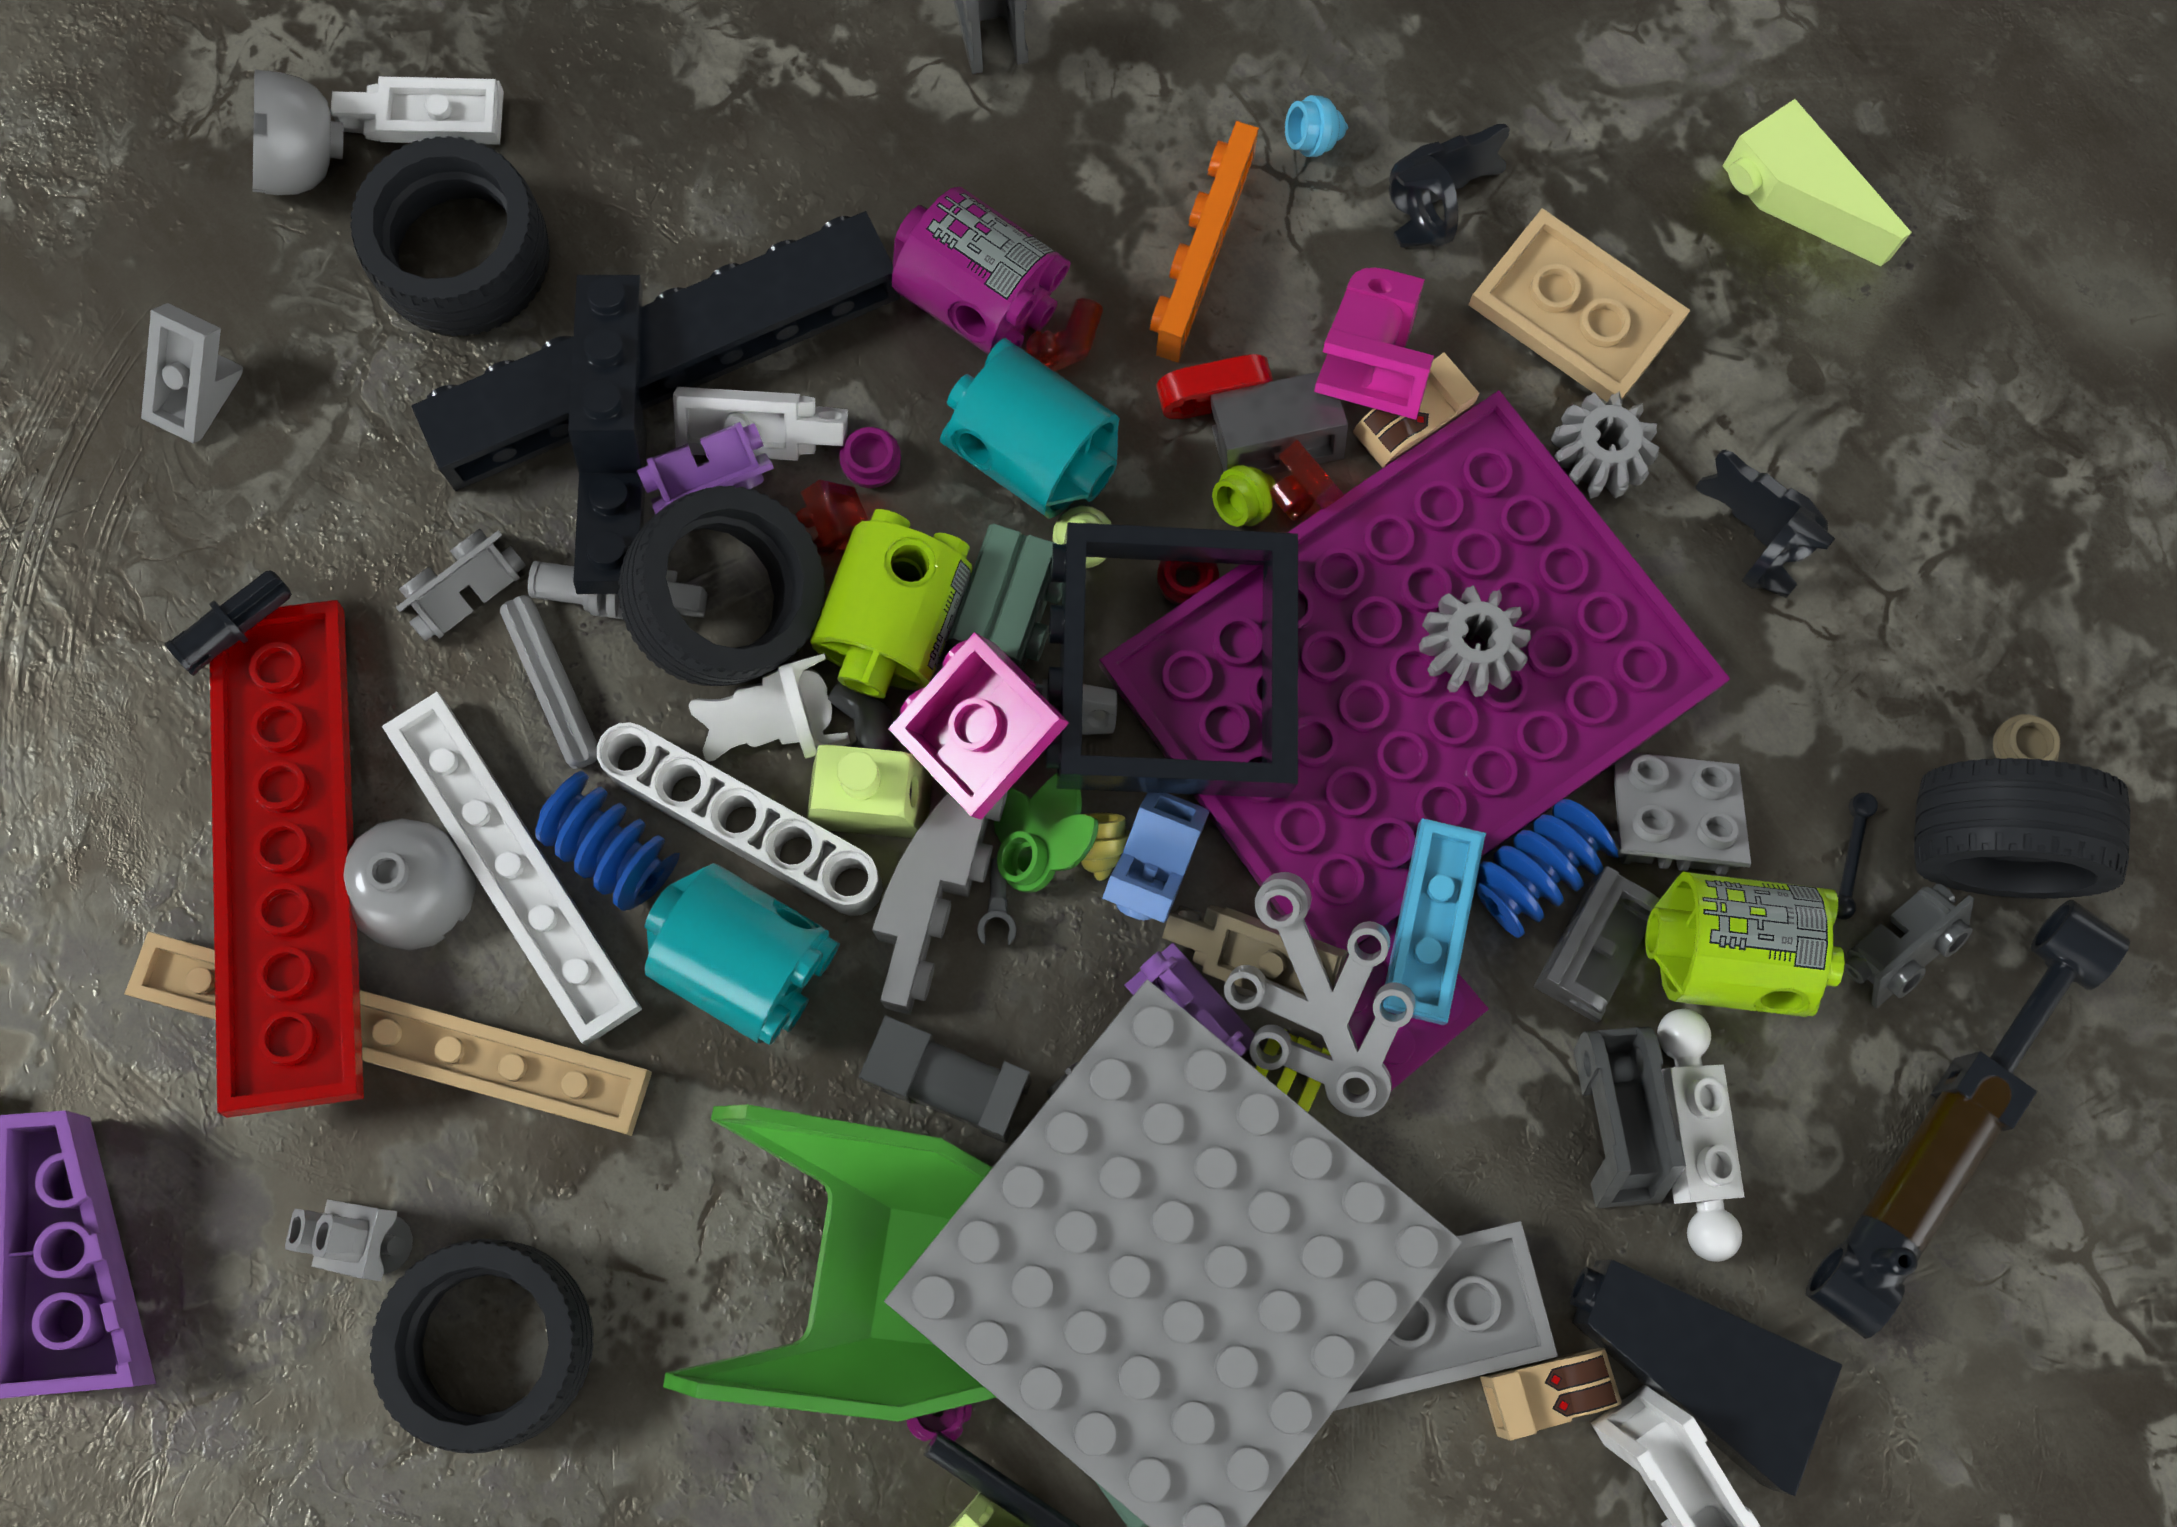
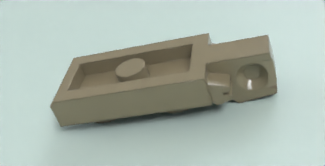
M1210 905L1207 907L1206 913L1179 906L1178 910L1169 913L1162 938L1195 950L1192 961L1203 966L1202 973L1227 981L1230 973L1236 967L1251 965L1258 968L1266 979L1305 996L1277 929L1268 927L1256 917L1228 907L1222 908ZM1313 939L1334 989L1343 970L1348 951ZM1246 978L1235 980L1234 985L1257 993V988L1251 980Z

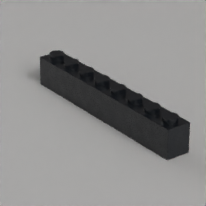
M864 211L852 217L840 216L827 222L820 231L796 241L784 240L771 246L764 255L743 264L732 263L724 265L715 270L710 278L686 288L676 287L668 289L659 294L654 302L642 306L639 396L642 410L672 398L677 387H698L900 299V294L892 287L893 264L867 212ZM560 336L551 339L542 346L541 350L516 361L505 360L495 363L487 368L483 375L460 385L439 387L429 393L425 400L411 405L438 469L455 491L571 442L568 426L574 336Z

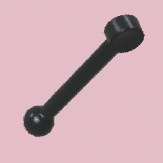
M1859 793L1849 802V811L1854 817L1840 891L1837 896L1838 912L1836 918L1842 920L1851 918L1856 911V903L1852 895L1867 819L1874 815L1878 809L1876 798L1869 793Z

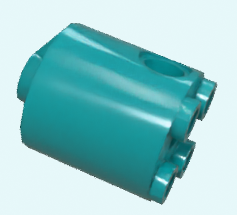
M1006 338L1001 339L993 347L986 359L985 367L975 378L970 374L962 376L948 396L947 405L955 411L940 436V443L1049 519L1062 513L1074 500L1085 499L1088 502L1094 500L1105 488L1116 469L1120 418Z
M712 863L670 884L651 908L645 922L649 952L644 966L645 976L729 1025L754 1042H765L771 1045L782 1030L790 1032L796 1025L809 1002V998L800 993L813 974L818 977L823 975L834 959L840 943L829 937V930L801 915L724 867Z

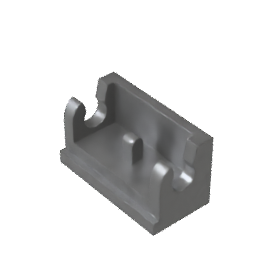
M1320 372L1211 395V408L1216 422L1215 425H1212V431L1223 467V473L1234 466L1245 465L1255 467L1270 475L1344 459L1348 422L1340 399L1314 392Z
M1609 866L1605 867L1601 873L1594 876L1590 881L1534 985V988L1595 1023L1599 1022L1604 1015L1607 1004L1646 933L1649 915L1660 900L1651 892L1619 875V872Z

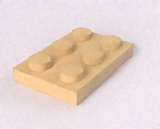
M1543 208L1473 293L1469 302L1471 308L1591 392H1595L1597 396L1608 402L1612 394H1616L1619 391L1622 400L1625 398L1690 312V309Z

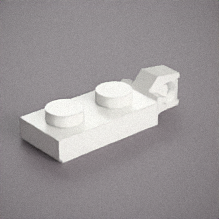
M379 76L378 84L367 85V92L332 91L330 113L336 122H343V132L363 133L368 140L412 143L417 140L422 141L424 138L432 139L438 136L442 138L452 136L453 138L462 137L465 140L471 139L479 144L500 145L504 91L500 81L496 79Z
M677 387L673 394L676 448L688 444L692 455H706L700 438L730 427L738 422L741 423L742 427L754 423L764 446L753 450L755 457L766 453L769 459L798 461L800 455L815 454L816 445L844 446L848 435V409L815 407L814 397H800V394L691 387Z

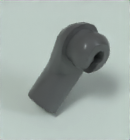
M838 682L831 691L828 700L855 722V736L857 740L851 747L892 751L895 744V736L888 729L893 724V717L889 707L876 697L861 694Z

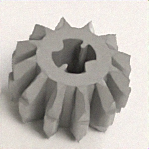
M1620 391L1612 394L1606 405L1593 392L1591 395L1586 396L1581 405L1582 407L1573 404L1565 410L1561 418L1563 425L1556 427L1551 438L1552 445L1560 449L1555 454L1554 459L1561 468H1571L1572 471L1568 477L1575 485H1578L1581 480L1588 483L1587 490L1590 499L1598 497L1604 486L1616 499L1624 495L1629 484L1634 486L1641 485L1649 475L1647 465L1654 463L1660 448L1650 442L1657 433V423L1639 422L1638 419L1644 411L1643 403L1632 406L1630 410L1623 408ZM1601 441H1604L1611 446L1609 450H1605L1604 448L1599 446Z
M1474 585L1465 589L1461 601L1448 593L1438 603L1440 612H1429L1424 619L1422 626L1430 635L1422 638L1419 650L1423 654L1437 656L1427 669L1429 676H1439L1445 671L1452 675L1447 685L1450 693L1457 692L1464 681L1469 682L1470 689L1475 697L1485 694L1489 682L1499 689H1504L1512 680L1510 671L1522 670L1527 662V656L1519 648L1526 646L1530 641V630L1513 626L1522 615L1521 607H1511L1506 611H1502L1498 607L1502 601L1500 590L1493 591L1486 602L1481 601L1479 592ZM1467 633H1469L1470 640H1473L1475 635H1479L1486 644L1481 651L1479 643L1472 649L1464 642L1463 639Z

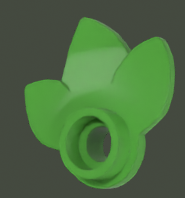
M1057 773L1047 780L1031 799L1026 794L1010 788L1001 820L994 822L995 833L1002 843L997 855L998 870L1007 883L1018 891L1026 893L1037 892L1048 885L1056 871H1065L1076 867L1086 857L1097 837L1098 820L1094 817L1080 814L1082 811L1080 790L1057 789Z

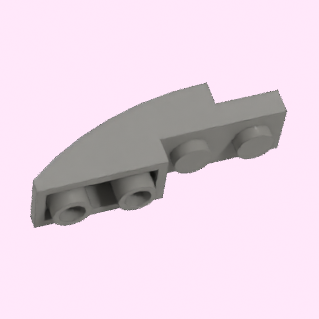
M1008 791L982 820L970 816L948 793L937 804L916 832L900 859L885 891L872 929L878 941L895 945L880 999L886 1009L911 1015L914 1000H926L935 963L925 961L931 937L942 939L951 909V901L942 899L943 892L969 897L973 880L984 882L993 845L983 843L989 819L1001 820Z

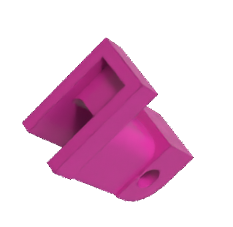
M1376 267L1364 268L1353 274L1325 340L1323 352L1327 353V356L1316 381L1314 392L1407 418L1417 419L1434 355L1408 349L1406 345L1413 328L1425 279Z

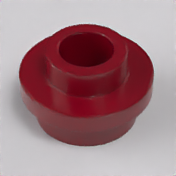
M1160 561L1157 570V584L1160 592L1169 602L1177 606L1219 579L1217 563ZM1189 570L1198 576L1199 582L1194 586L1186 587L1177 581L1176 576L1182 571Z

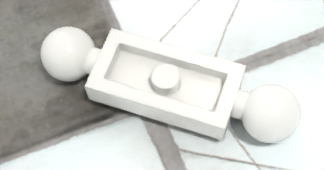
M1677 1009L1666 1014L1657 1029V1038L1661 1049L1669 1057L1673 1058L1675 1062V1067L1662 1069L1676 1137L1677 1140H1681L1686 1163L1685 1169L1672 1186L1674 1204L1696 1202L1697 1213L1691 1218L1687 1228L1688 1242L1692 1250L1701 1258L1712 1262H1720L1734 1256L1742 1243L1741 1226L1738 1220L1725 1210L1723 1200L1745 1197L1724 1064L1702 1066L1701 1056L1706 1052L1711 1041V1030L1705 1018L1690 1009Z

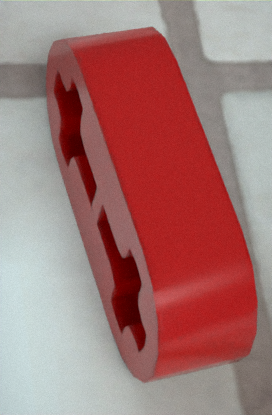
M1250 354L1172 371L1158 380L1156 388L1164 417L1169 419H1186L1213 413L1211 408L1212 394L1272 382L1273 378L1267 357L1259 354Z

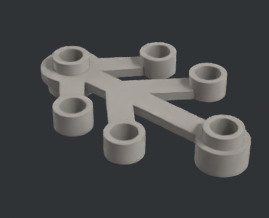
M1275 873L1263 882L1257 892L1255 909L1258 917L1265 925L1279 931L1305 996L1266 979L1264 974L1254 966L1241 965L1230 973L1225 982V997L1237 1009L1249 1010L1259 1006L1321 1034L1331 1055L1328 1056L1291 1041L1289 1033L1278 1025H1265L1257 1030L1249 1048L1250 1056L1257 1066L1266 1070H1274L1285 1066L1323 1083L1330 1103L1346 1115L1366 1117L1375 1114L1387 1103L1392 1086L1390 1073L1383 1064V1061L1398 1028L1406 1025L1413 1016L1416 1003L1415 996L1411 989L1402 983L1392 982L1383 985L1378 990L1373 1003L1375 1019L1358 1049L1348 1022L1373 967L1382 963L1387 956L1390 947V936L1387 930L1376 922L1368 921L1357 925L1348 940L1347 949L1349 956L1333 989L1304 920L1311 906L1310 889L1301 877L1293 873ZM1277 895L1287 897L1293 905V911L1287 915L1277 914L1270 906V898ZM1362 935L1375 936L1381 943V949L1373 954L1365 953L1358 947L1357 939ZM1240 978L1251 980L1257 988V993L1253 996L1241 995L1235 988V980ZM1389 996H1397L1405 1002L1407 1009L1401 1014H1391L1384 1009L1382 1000ZM1266 1038L1274 1039L1281 1045L1282 1053L1275 1056L1267 1055L1260 1048L1259 1042ZM1350 1078H1360L1367 1083L1369 1091L1362 1095L1353 1094L1347 1089L1345 1082Z

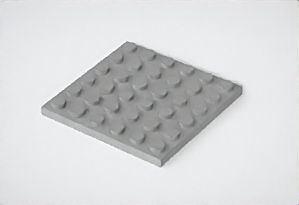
M1147 979L889 1293L884 1302L1149 1527H1246L1462 1241Z

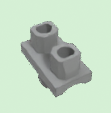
M327 1199L324 1213L294 1209L285 1242V1250L313 1254L311 1267L361 1279L382 1281L383 1274L399 1269L406 1262L412 1250L413 1236L408 1224L402 1218L397 1217V1211Z

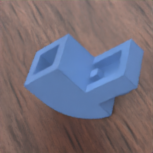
M1148 792L1139 807L1124 851L1110 875L1102 899L1115 903L1117 908L1129 917L1138 920L1155 919L1163 923L1167 921L1203 831L1209 811L1204 807L1168 793Z

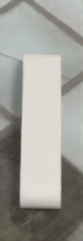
M631 722L618 723L608 728L600 737L597 745V759L600 766L624 791L840 913L849 916L863 915L871 911L879 902L883 892L882 879L872 858L863 850L640 725ZM632 746L646 748L645 758L638 767L625 771L618 769V760L626 749ZM688 776L701 778L699 792L692 799L682 802L672 800L673 787L680 779ZM739 807H750L756 810L754 824L748 830L742 833L726 831V820L733 810ZM803 837L812 842L810 855L803 862L789 865L780 861L781 849L787 841ZM849 868L864 870L868 874V881L866 887L860 893L854 896H843L835 891L836 879L843 871Z

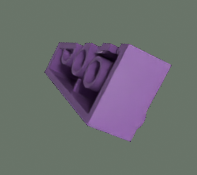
M66 1110L0 1115V1399L156 1384L90 1117Z

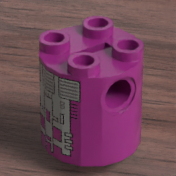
M954 187L938 197L928 209L923 205L916 206L901 223L894 240L892 287L900 295L989 355L993 347L1001 339L1006 338L1021 348L1024 334L1029 327L1039 332L1046 326L1058 304L1050 295L1065 278L1071 262L962 187Z

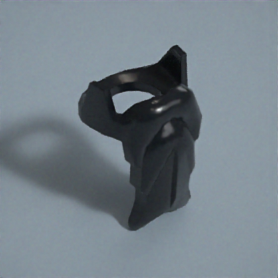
M1496 124L1468 136L1459 135L1441 144L1438 141L1420 146L1395 163L1389 177V195L1395 207L1411 217L1409 222L1394 232V238L1401 248L1428 244L1439 247L1453 241L1458 226L1456 189L1464 187L1468 184L1469 180L1484 175H1497L1504 172L1506 162L1498 154V151L1509 136L1510 128L1506 124ZM1440 199L1443 202L1445 212L1444 221L1440 219L1433 206V203Z
M1721 450L1715 458L1717 474L1703 477L1696 485V489L1701 494L1717 499L1730 507L1734 517L1754 529V536L1767 547L1742 579V582L1751 589L1763 588L1787 598L1797 586V583L1783 568L1784 563L1801 561L1811 555L1817 548L1828 549L1835 540L1828 533V521L1805 495L1792 488L1786 489L1769 474L1760 473L1748 466L1733 452Z

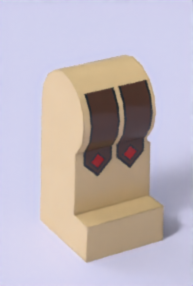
M1444 352L1432 362L1422 404L1416 420L1372 409L1356 425L1353 434L1379 465L1384 468L1473 408L1480 393Z
M1605 1348L1580 1351L1480 1375L1497 1437L1510 1441L1536 1434L1537 1431L1571 1422L1572 1418L1597 1413L1622 1404Z

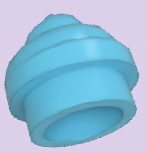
M1309 95L1303 101L1292 103L1285 121V136L1289 147L1293 150H1299L1306 157H1318L1323 155L1324 152L1330 151L1336 142L1345 136L1348 129V124L1345 122L1343 115L1336 109L1332 101L1324 96Z

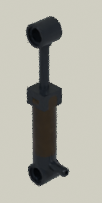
M2074 900L2066 901L2049 916L2038 930L2031 944V951L2045 960V964L2048 967L2047 971L1990 1057L1979 1051L1954 1058L1931 1093L1937 1099L1844 1242L1832 1249L1816 1268L1806 1287V1296L1865 1339L1872 1337L1885 1326L1902 1301L1905 1292L1903 1282L1908 1275L1916 1270L1917 1261L1998 1135L2001 1131L2014 1129L2038 1092L2013 1074L2072 982H2077L2087 990H2092L2103 983L2116 970L2125 957L2130 946L2128 937Z

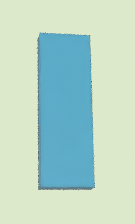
M1424 818L1418 823L1385 984L1397 982L1411 989L1416 1002L1412 1018L1445 1025L1449 1019L1486 833ZM1389 996L1382 1000L1383 1007L1387 1012L1401 1014L1407 1009L1405 1002L1397 996Z

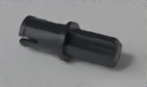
M271 570L265 571L222 605L213 600L209 603L212 608L188 629L166 642L165 646L192 676H195L202 668L212 662L215 657L229 649L239 640L245 644L249 640L245 633L289 600L292 595L291 591L275 572Z

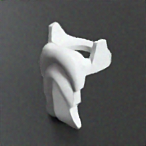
M825 653L778 667L779 669L764 675L762 683L739 687L732 696L722 699L697 698L691 700L688 705L691 715L709 729L702 750L705 760L709 762L714 761L738 745L747 743L749 746L757 747L777 739L782 744L800 742L806 759L816 756L818 745L844 746L850 744L848 732L823 734V730L829 725L832 718L831 701L828 700L827 686L818 672L809 667L826 660Z

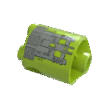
M885 509L874 510L870 521H861L854 526L821 611V616L810 639L814 650L819 654L825 653L827 660L841 667L837 679L842 685L861 694L876 698L886 697L889 686L906 690H919L925 688L934 678L973 571L972 564L966 559L970 550V546L966 542L946 533H935L931 537L909 528V520L898 513ZM895 574L904 575L911 582L903 581L902 579L898 578Z
M1683 871L1649 915L1645 936L1646 954L1649 959L1655 960L1660 966L1663 989L1667 998L1674 1002L1801 1017L1814 1016L1819 1009L1820 1000L1826 986L1837 987L1844 973V952L1841 947L1833 946V924L1838 912L1837 893L1833 889Z

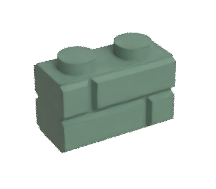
M994 523L989 524L948 638L950 650L958 643L968 640L975 632L994 642L1022 671H1024L1027 659L1038 662L1049 631L1048 625L1040 623L1047 602L1058 605L1062 597V583L1051 582L1052 545L1057 543L1032 535L1025 536L1019 531Z

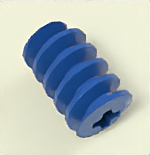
M583 771L576 772L563 782L543 805L535 829L536 839L544 846H555V855L563 862H574V871L582 878H593L594 888L601 894L613 893V904L620 910H631L643 904L660 889L674 870L680 853H674L661 861L658 856L664 846L665 839L657 835L642 845L639 839L645 830V822L639 818L623 829L619 825L625 816L627 808L620 802L605 812L601 811L600 809L607 798L608 792L603 787H598L586 796L582 795L581 793L587 785L589 776Z
M1561 799L1552 807V815L1542 814L1533 822V831L1522 830L1514 837L1513 847L1502 846L1494 853V863L1483 861L1479 865L1476 880L1477 893L1481 902L1495 920L1510 934L1520 938L1525 934L1518 918L1521 912L1535 922H1540L1545 918L1538 902L1541 896L1552 905L1560 906L1565 902L1557 885L1560 881L1571 889L1578 891L1584 886V883L1577 868L1581 865L1588 872L1597 876L1603 871V865L1596 852L1601 850L1611 858H1618V849L1613 838L1595 814L1575 801Z

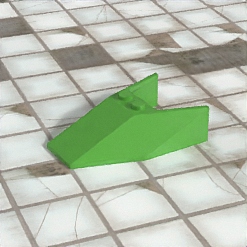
M748 1104L713 1106L711 1116L713 1122L816 1179L827 1191L828 1204L808 1325L804 1335L791 1344L666 1372L663 1387L699 1399L897 1422L997 1398L884 1302L885 1298L992 1167L942 1138Z

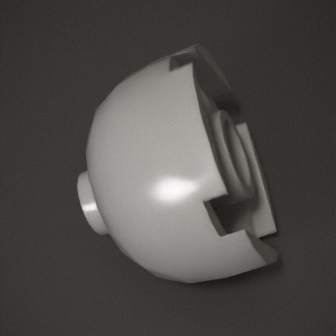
M255 70L252 192L271 195H296L311 190L326 177L330 158L342 159L343 122L331 121L327 100L315 86L304 79L282 72Z
M403 818L378 823L355 839L346 857L343 878L357 930L384 947L411 951L434 946L446 937L443 935L450 931L458 920L462 922L471 910L476 890L474 872L452 837L433 824Z

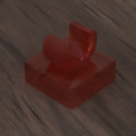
M1298 440L1278 455L1293 475L1280 480L1273 486L1270 493L1271 497L1292 521L1303 516L1311 508L1315 500L1325 509L1345 496Z
M820 479L801 491L807 507L802 508L795 514L798 517L797 520L803 523L806 528L816 527L818 537L813 543H816L817 552L820 556L830 555L836 549L845 550L854 526L861 521H869L855 487Z

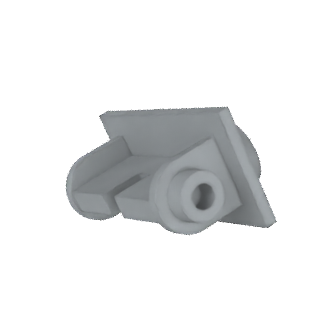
M478 529L450 550L457 561L438 576L430 567H427L399 588L406 600L396 606V609L402 612L410 605L419 615L409 621V623L425 642L434 635L439 639L442 638L444 633L474 611L459 593L468 585L485 603L513 581L516 582L520 579L517 572L524 568L526 564L511 546L500 553L493 545L495 541L502 537L499 530L487 538L483 531Z

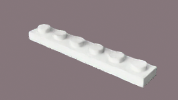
M435 692L384 724L382 728L580 1042L588 1046L641 1011L642 1007L445 699L438 692Z

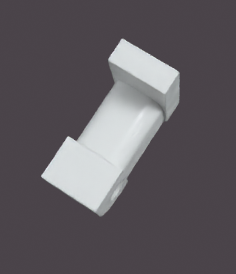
M1646 1385L1641 1386L1623 1399L1622 1404L1609 1409L1591 1422L1592 1427L1604 1446L1640 1473L1668 1518L1661 1523L1662 1527H1761L1752 1511L1743 1505L1705 1443L1708 1440L1694 1417Z

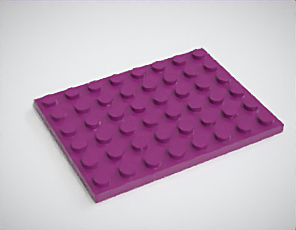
M1498 390L1287 532L1298 534V784L1288 798L1193 794L1201 807L1209 811V818L1260 887L1269 876L1279 872H1289L1301 877L1311 892V906L1304 918L1311 937L1348 951V940L1357 925L1371 921L1384 927L1400 915L1418 823L1422 818L1486 833L1482 858L1542 814L1549 811L1561 799L1570 796L1719 690L1730 678L1500 390ZM1238 565L1099 659L1100 669L1166 759L1262 763L1263 565ZM1473 585L1479 592L1480 599L1483 602L1487 601L1493 591L1500 590L1502 601L1498 607L1502 611H1506L1511 607H1521L1522 615L1513 626L1530 630L1531 635L1527 645L1519 648L1528 658L1522 670L1510 671L1512 680L1504 689H1499L1489 682L1485 694L1478 697L1473 695L1468 681H1464L1457 692L1450 693L1447 685L1452 675L1445 671L1439 676H1429L1427 669L1437 656L1426 655L1419 650L1422 638L1430 635L1422 626L1429 612H1440L1438 603L1448 593L1461 601L1465 589ZM1467 633L1463 639L1472 649L1479 643L1480 651L1486 644L1479 635H1475L1473 640H1470L1469 633ZM1277 895L1270 898V901L1280 915H1287L1293 911V905L1287 897ZM1372 935L1360 936L1357 939V945L1359 946Z

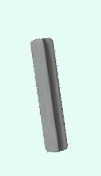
M527 595L518 596L513 600L505 602L500 607V614L566 763L572 769L584 768L598 761L597 741L535 603Z

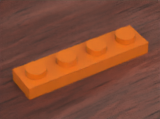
M1236 121L1228 143L1218 140L1208 168V176L1214 177V182L1209 194L1199 191L1195 199L1188 225L1196 229L1190 246L1183 243L1179 244L1169 274V278L1177 280L1170 298L1163 295L1159 297L1152 316L1150 331L1158 333L1156 356L1177 363L1180 361L1254 160L1258 127Z

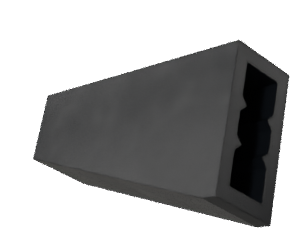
M1596 1260L1593 1269L1585 1267L1578 1276L1571 1294L1570 1304L1577 1307L1572 1323L1599 1347L1605 1348L1606 1353L1641 1383L1693 1416L1705 1437L1760 1485L1773 1491L1796 1496L1842 1364L1615 1260Z

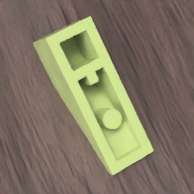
M1796 99L1740 135L1723 164L1733 186L1740 193L1748 195L1760 210L1876 265L1882 266L1888 262L1912 233Z

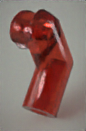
M1079 298L1075 300L1066 330L1054 334L1049 330L1044 331L1043 334L1039 330L1029 337L1026 343V352L1053 371L1084 360L1090 353L1103 314V307L1090 299Z

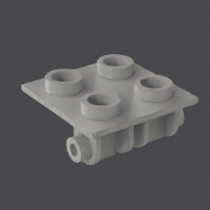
M1630 752L1613 764L1618 831H1612L1610 835L1618 849V857H1620L1621 864L1629 865L1631 862L1652 864L1654 858L1657 857L1658 866L1663 869H1668L1673 859H1676L1677 868L1681 871H1687L1690 867L1692 869L1715 871L1717 875H1726L1729 869L1750 868L1751 857L1739 764Z

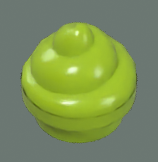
M1245 465L1234 466L1226 470L1221 475L1219 482L1215 484L1212 492L1214 506L1220 517L1229 525L1235 527L1242 525L1254 526L1270 515L1275 496V481L1271 475L1255 467Z

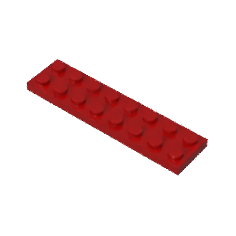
M338 600L278 607L245 633L249 638L245 644L239 640L210 662L217 1113L226 1118L364 1099L357 925L352 915L350 899L343 877L346 857L354 842L345 611Z

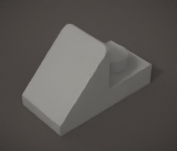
M169 303L151 310L141 419L193 444L203 438L243 372L241 365L218 355L221 328Z

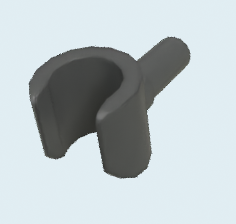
M992 858L988 913L978 923V937L986 945V924L992 918L1000 917L1009 924L1008 945H1010L1016 937V922L1012 916L1007 914L1006 879L1001 876L998 870L997 858Z

